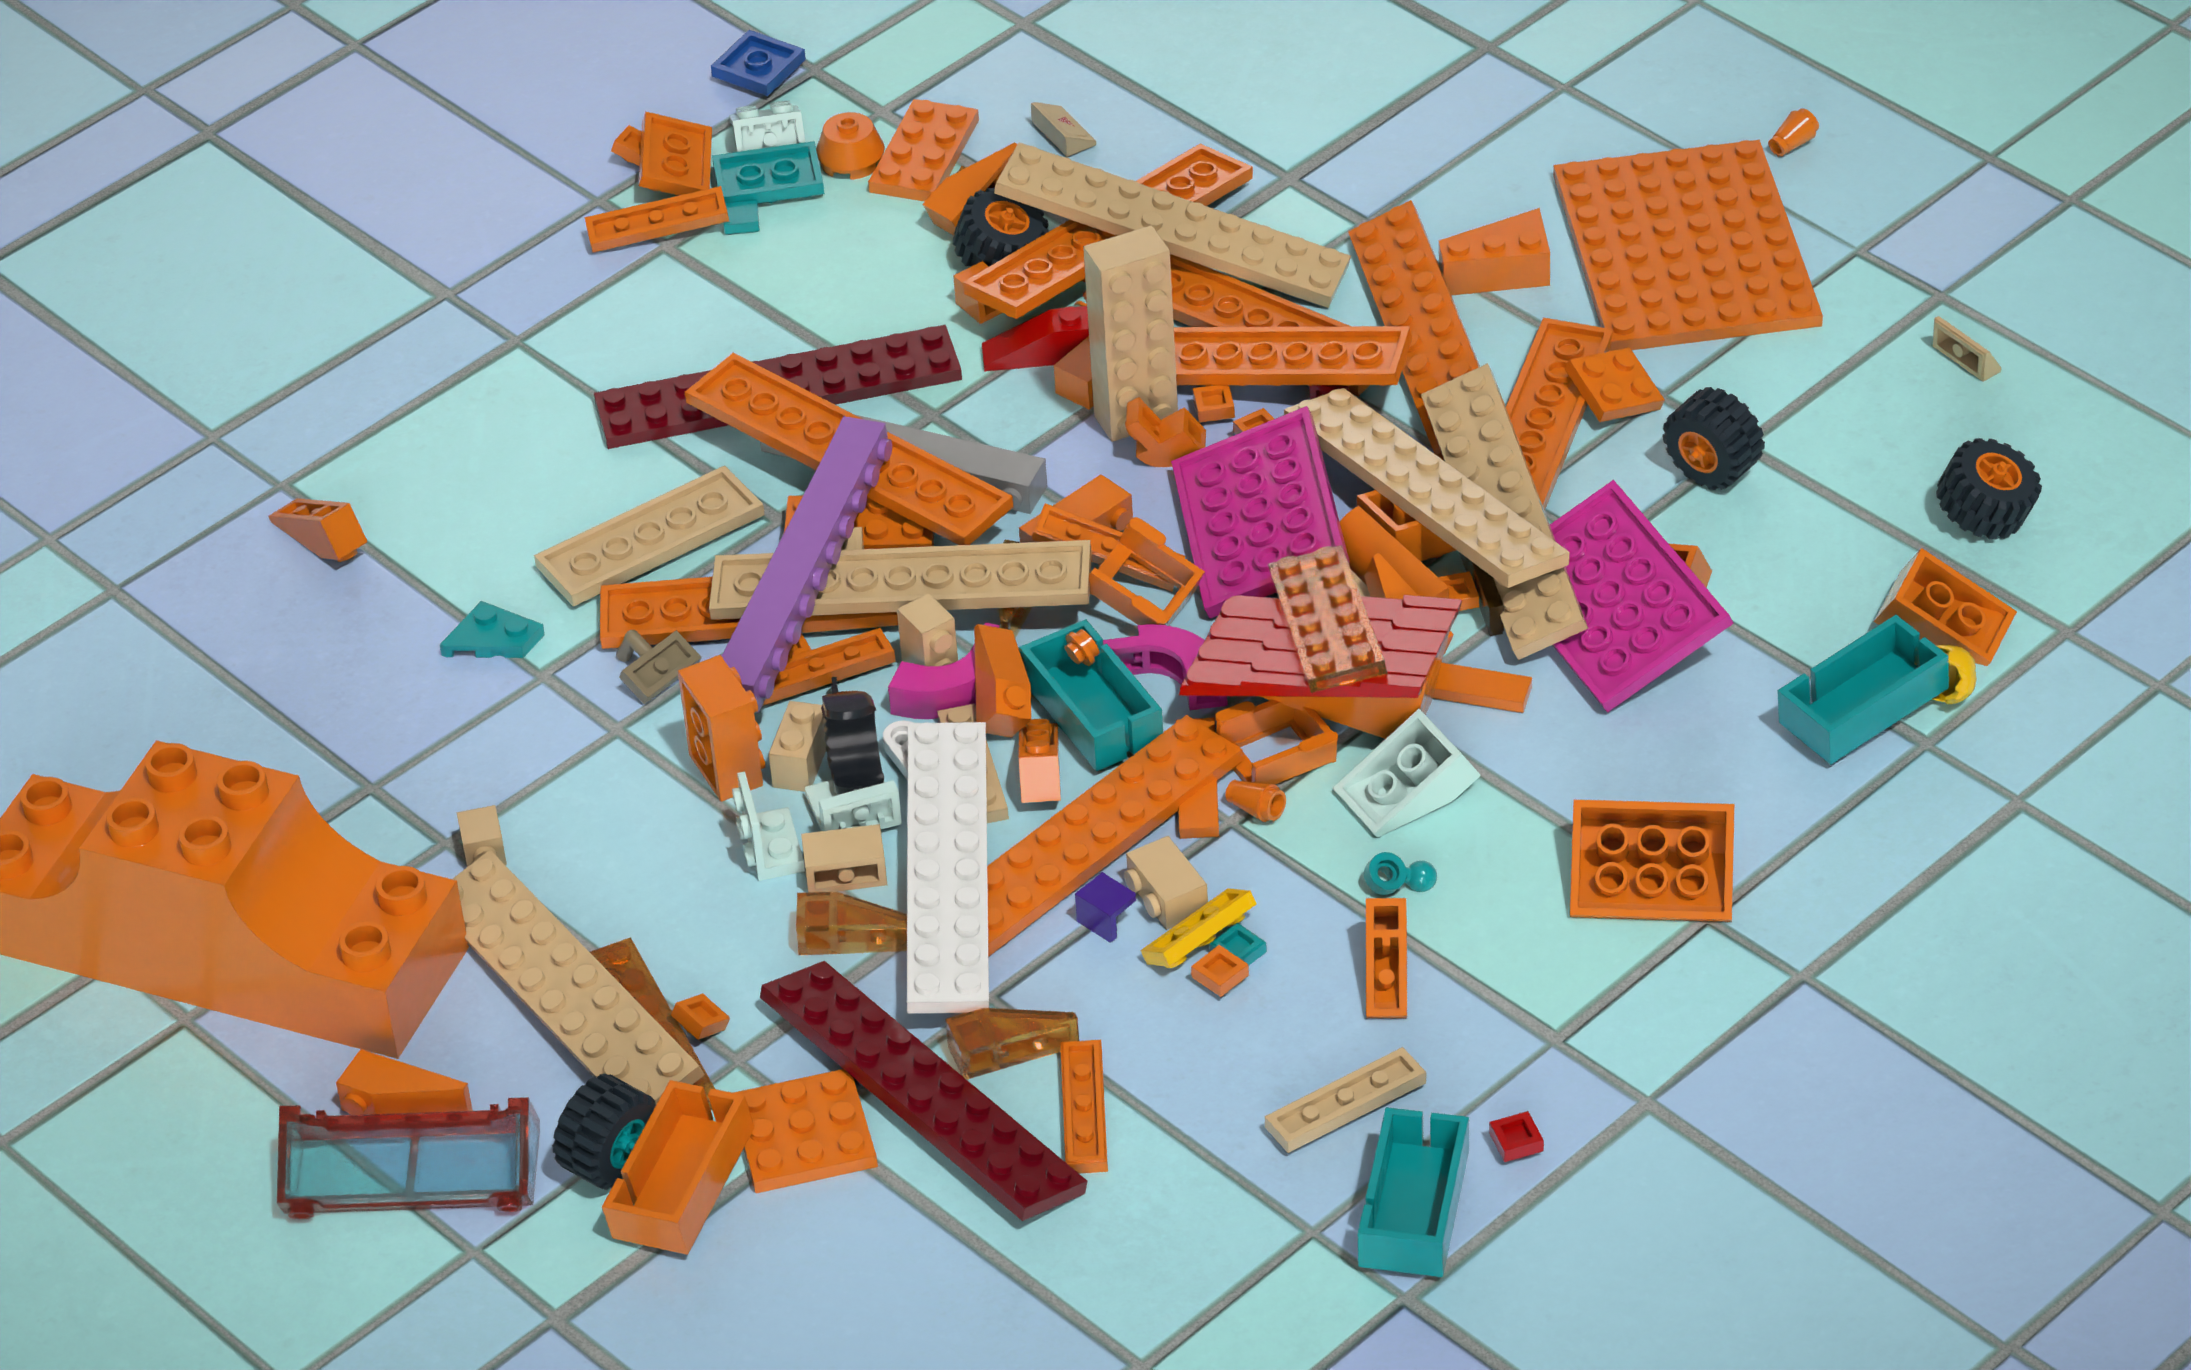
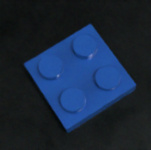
M748 30L711 65L712 77L768 96L806 60L805 49Z

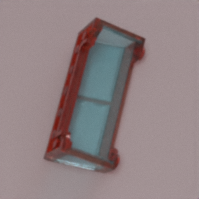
M529 1097L508 1098V1108L503 1111L499 1104H490V1110L328 1116L325 1110H316L315 1116L311 1114L301 1115L300 1105L279 1106L277 1204L284 1214H288L290 1218L309 1219L314 1217V1213L469 1207H497V1210L503 1212L520 1211L522 1206L533 1205L540 1119Z

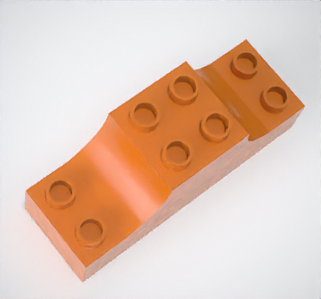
M156 740L120 791L103 792L67 783L56 777H43L32 774L0 817V955L399 1059L469 948L465 939L466 928L457 880L421 872L410 866H397L381 862L366 854L338 834L320 816L308 799L298 775L262 767L252 761H238L190 749L183 744L165 743Z

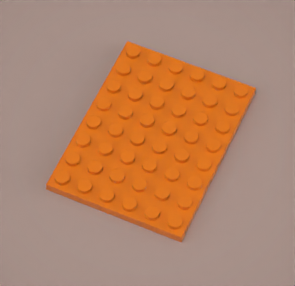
M1743 140L1735 143L1711 144L1703 147L1639 153L1614 158L1605 157L1597 160L1573 161L1553 165V177L1600 326L1613 329L1609 351L1628 347L1631 350L1822 326L1823 314L1760 140Z

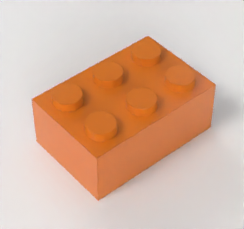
M718 655L678 670L689 756L719 800L722 802L733 798L732 789L739 787L737 773L745 771L750 791L763 786L761 769L765 768V760L758 747V741L762 740V734L754 713L758 712V704L752 691H745L736 668H729L722 656Z

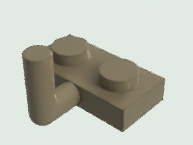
M629 630L626 632L616 653L617 658L623 662L629 661L634 651L640 656V658L622 670L619 678L644 705L679 679L678 670L699 663L702 658L677 630L653 648L637 631Z

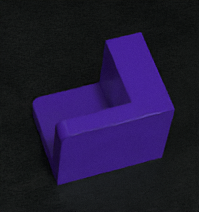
M1101 872L1075 893L1077 922L1111 943L1117 938L1116 917L1136 901V893Z

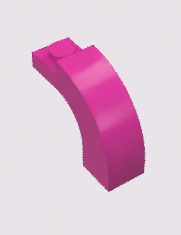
M985 622V624H984V625H987V626H992V627H998V628H1000V625L991 624V623H986V622ZM975 643L965 657L944 666H923L901 661L888 686L891 715L913 719H938L937 711L970 704H975L976 706Z
M1157 624L1137 625L1138 636L1103 640V645L1108 644L1133 675L1146 673L1161 674L1176 680L1180 684L1185 679L1200 646L1205 641L1203 638L1187 630ZM1187 696L1190 711L1228 706L1227 696Z

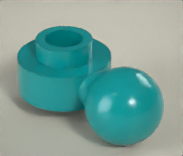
M1382 852L1375 855L1367 863L1364 869V879L1368 887L1380 895H1390L1396 892L1404 883H1407L1414 891L1425 892L1432 889L1436 884L1437 872L1434 866L1427 861H1416L1409 867H1406L1397 855L1390 852ZM1378 871L1384 872L1388 881L1381 880L1378 876Z

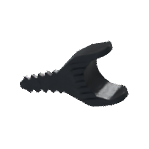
M832 677V694L822 696L823 704L821 710L824 724L823 729L826 734L827 761L834 790L837 794H843L884 783L876 734V707L871 695L863 691L839 692L837 677Z

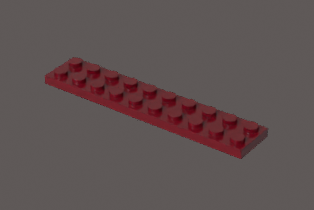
M946 325L895 333L889 336L859 340L853 343L823 347L817 350L787 354L760 361H751L835 405L962 380L961 366ZM711 370L595 392V405L607 448L612 449L729 426L686 403L685 391Z
M826 961L762 984L760 998L1021 1221L1085 1194L1088 1181Z

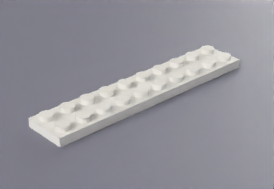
M986 722L908 723L907 1014L989 1013Z

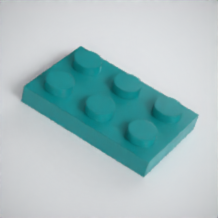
M815 141L712 155L717 187L721 186L725 203L757 200V203H772L778 200L799 197L807 198L813 195L825 194Z

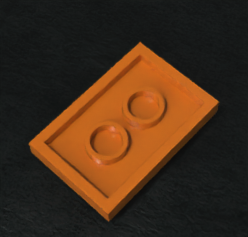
M645 111L642 120L638 186L678 196L710 189L712 127Z

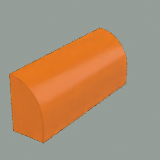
M1360 506L1352 509L1340 520L1350 563L1334 569L1339 575L1352 570L1367 585L1364 576L1372 557L1379 552L1418 596L1449 599V587Z

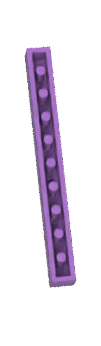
M843 416L722 654V658L729 668L735 667L738 671L745 691L751 690L758 704V712L756 713H759L765 699H769L772 696L774 681L779 671H784L788 661V653L792 645L798 643L801 636V627L806 617H811L815 599L819 591L825 589L828 573L832 565L838 563L841 547L845 539L851 537L854 521L858 513L864 511L867 495L871 487L877 485L880 469L884 461L890 459L892 441L888 439L886 423Z

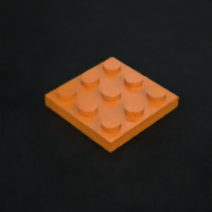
M844 1069L733 1092L745 1095L754 1124V1129L743 1150L755 1193L878 1167L876 1152L854 1078Z

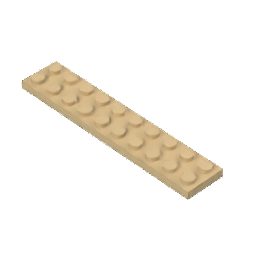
M1020 142L999 176L994 194L1117 236L1152 225L1172 255L1329 308L1351 259L1350 255L1335 249L1306 241L1303 238L1271 229L1268 226L1239 218L1233 214L1224 213L1204 206L1201 203L1186 200L1169 192L1148 187L1134 180H1128L1105 172L1102 169L1093 168Z
M1488 363L1421 394L1445 462L1556 542L1494 374ZM1566 567L1509 588L1494 578L1504 605V611L1500 616L1512 650L1518 660L1588 629Z
M1335 389L1328 394L1311 400L1301 401L1297 405L1284 409V415L1308 406L1313 416L1322 451L1507 588L1569 565L1570 552L1346 389Z
M1091 540L841 550L838 563L836 565L833 564L828 573L825 589L819 591L815 599L812 615L897 612L898 608L928 593L946 610L1089 604V575L1091 573L1092 557ZM774 553L715 555L709 604L711 620L737 619L742 617Z
M491 850L487 851L453 878V880H457L466 928L465 939L468 945L593 1077L597 1078L600 1074H611L651 1096L657 1105L669 1080L693 1085L705 1075L698 1063Z

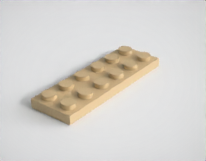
M724 465L534 555L535 565L574 607L599 595L601 585L622 584L764 516V506Z

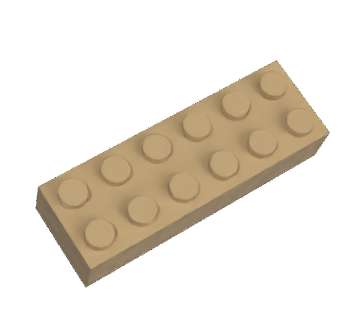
M1152 225L1083 246L1094 417L1111 442L1130 436L1125 427L1127 403L1138 397L1143 400L1160 420L1178 411L1170 250Z

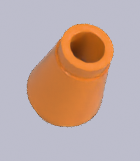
M1804 108L1798 111H1791L1773 137L1768 141L1771 151L1777 156L1782 157L1815 138L1816 131L1819 129L1816 117Z
M1233 780L1226 789L1225 796L1229 803H1233L1262 822L1277 820L1285 809L1286 795L1276 784Z

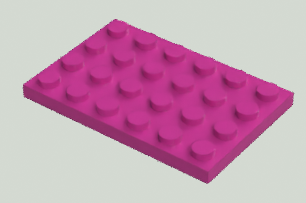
M1308 406L1171 461L1194 565L1205 571L1199 583L1204 610L1210 619L1219 615L1223 603L1230 597L1237 595L1266 597L1350 563L1316 427Z
M1614 479L1550 524L1556 542L1570 552L1569 565L1565 567L1588 629L1552 646L1607 713L1734 624L1727 611Z

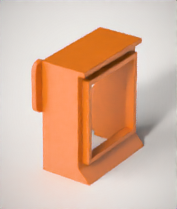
M1134 517L1130 519L1119 542L1098 569L1094 567L1089 575L1090 595H1094L1137 625L1157 624L1170 626L1196 591L1205 571L1164 545L1166 537L1163 533L1142 519ZM1129 557H1132L1179 588L1164 610L1144 597L1135 595L1113 580Z
M1270 700L1257 706L1252 702L1245 701L1216 713V733L1238 747H1243L1287 727H1291L1302 740L1298 746L1254 763L1243 752V761L1233 768L1242 781L1278 784L1328 763L1336 762L1338 734L1332 731L1312 708L1303 707V711L1275 700Z

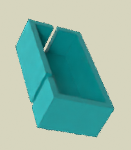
M1894 615L1810 669L1811 702L1813 703L1810 704L1809 676L1805 673L1778 689L1779 723L1831 765L1949 688V657L1926 637L1920 640V633L1898 615Z
M1087 619L1019 647L1031 684V693L1095 771L1127 759L1126 752L1130 751L1134 755L1163 733L1162 708L1109 645H1103V638ZM1082 629L1095 641L1100 653L1094 657L1095 662L1092 665L1086 666L1083 663L1078 665L1068 656L1065 651V646L1067 645L1065 637L1070 632L1076 633Z
M1385 1108L1365 1198L1366 1204L1363 1207L1358 1229V1267L1443 1277L1469 1154V1117L1431 1112L1430 1147L1424 1146L1423 1111Z

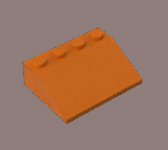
M1574 799L1570 917L1732 922L1735 804Z

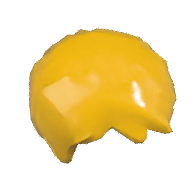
M1936 645L1949 657V688L1934 697L1933 700L1946 704L1959 703L1969 697L1975 689L1977 680L1975 660L1962 647Z

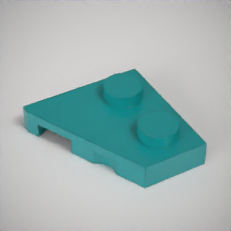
M480 601L441 642V656L453 657L454 651H475L476 658H491L494 656L524 658L545 635L544 627L539 622Z

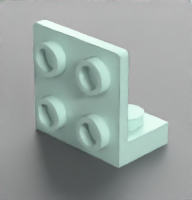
M790 101L770 103V109L759 111L755 105L736 108V114L729 115L730 123L733 126L737 152L805 142L801 110L797 105L792 106Z
M745 771L737 773L739 787L733 788L732 794L736 812L742 811V815L736 817V824L740 840H748V843H743L747 866H755L759 881L805 872L804 859L789 807L756 813Z
M832 780L805 787V795L821 831L880 824V829H885L902 824L899 791L894 780L884 781L881 784L843 794L835 792Z

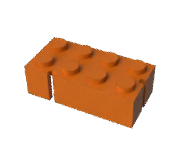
M669 1080L621 1170L623 1179H616L602 1205L613 1239L686 1255L689 1254L754 1129L745 1095L711 1088L708 1098L716 1120L713 1121L704 1087Z

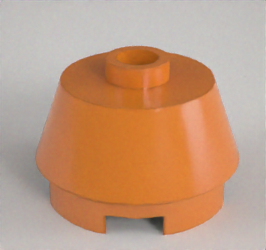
M855 112L840 113L829 118L823 126L816 147L818 160L825 173L832 177L835 172L850 174V180L860 179L872 174L885 150L884 142L872 121L867 116Z

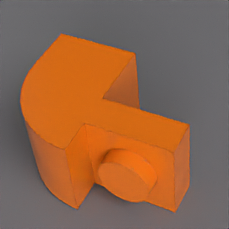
M1140 397L1127 403L1125 427L1131 438L1137 440L1136 457L1143 463L1153 467H1172L1171 461L1205 448L1206 429L1185 407L1160 420Z

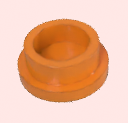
M1082 629L1076 633L1070 632L1066 635L1067 645L1065 646V651L1068 656L1078 665L1080 663L1086 666L1092 665L1095 662L1094 657L1100 653L1092 637Z

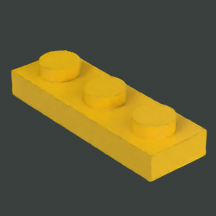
M1230 888L1224 890L1140 950L1146 964L1165 966V968H1173L1182 964L1187 959L1186 955L1192 950L1211 943L1215 940L1217 932L1224 927L1235 925L1245 918L1244 913L1257 905L1251 890Z

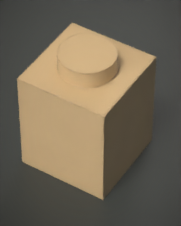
M492 805L456 812L467 867L489 850L507 865L496 806Z

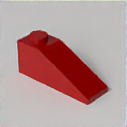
M1087 306L1050 309L983 342L984 372L1055 365L1089 336Z

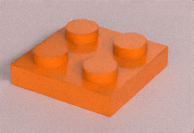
M1630 347L1569 359L1565 371L1599 422L1660 410L1665 401Z

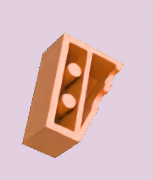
M1540 208L1439 240V266L1451 295L1550 286V249Z

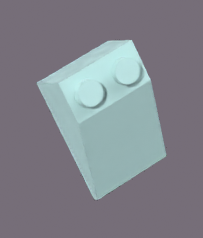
M1418 709L1337 783L1333 789L1378 838L1451 803L1481 775L1431 720Z

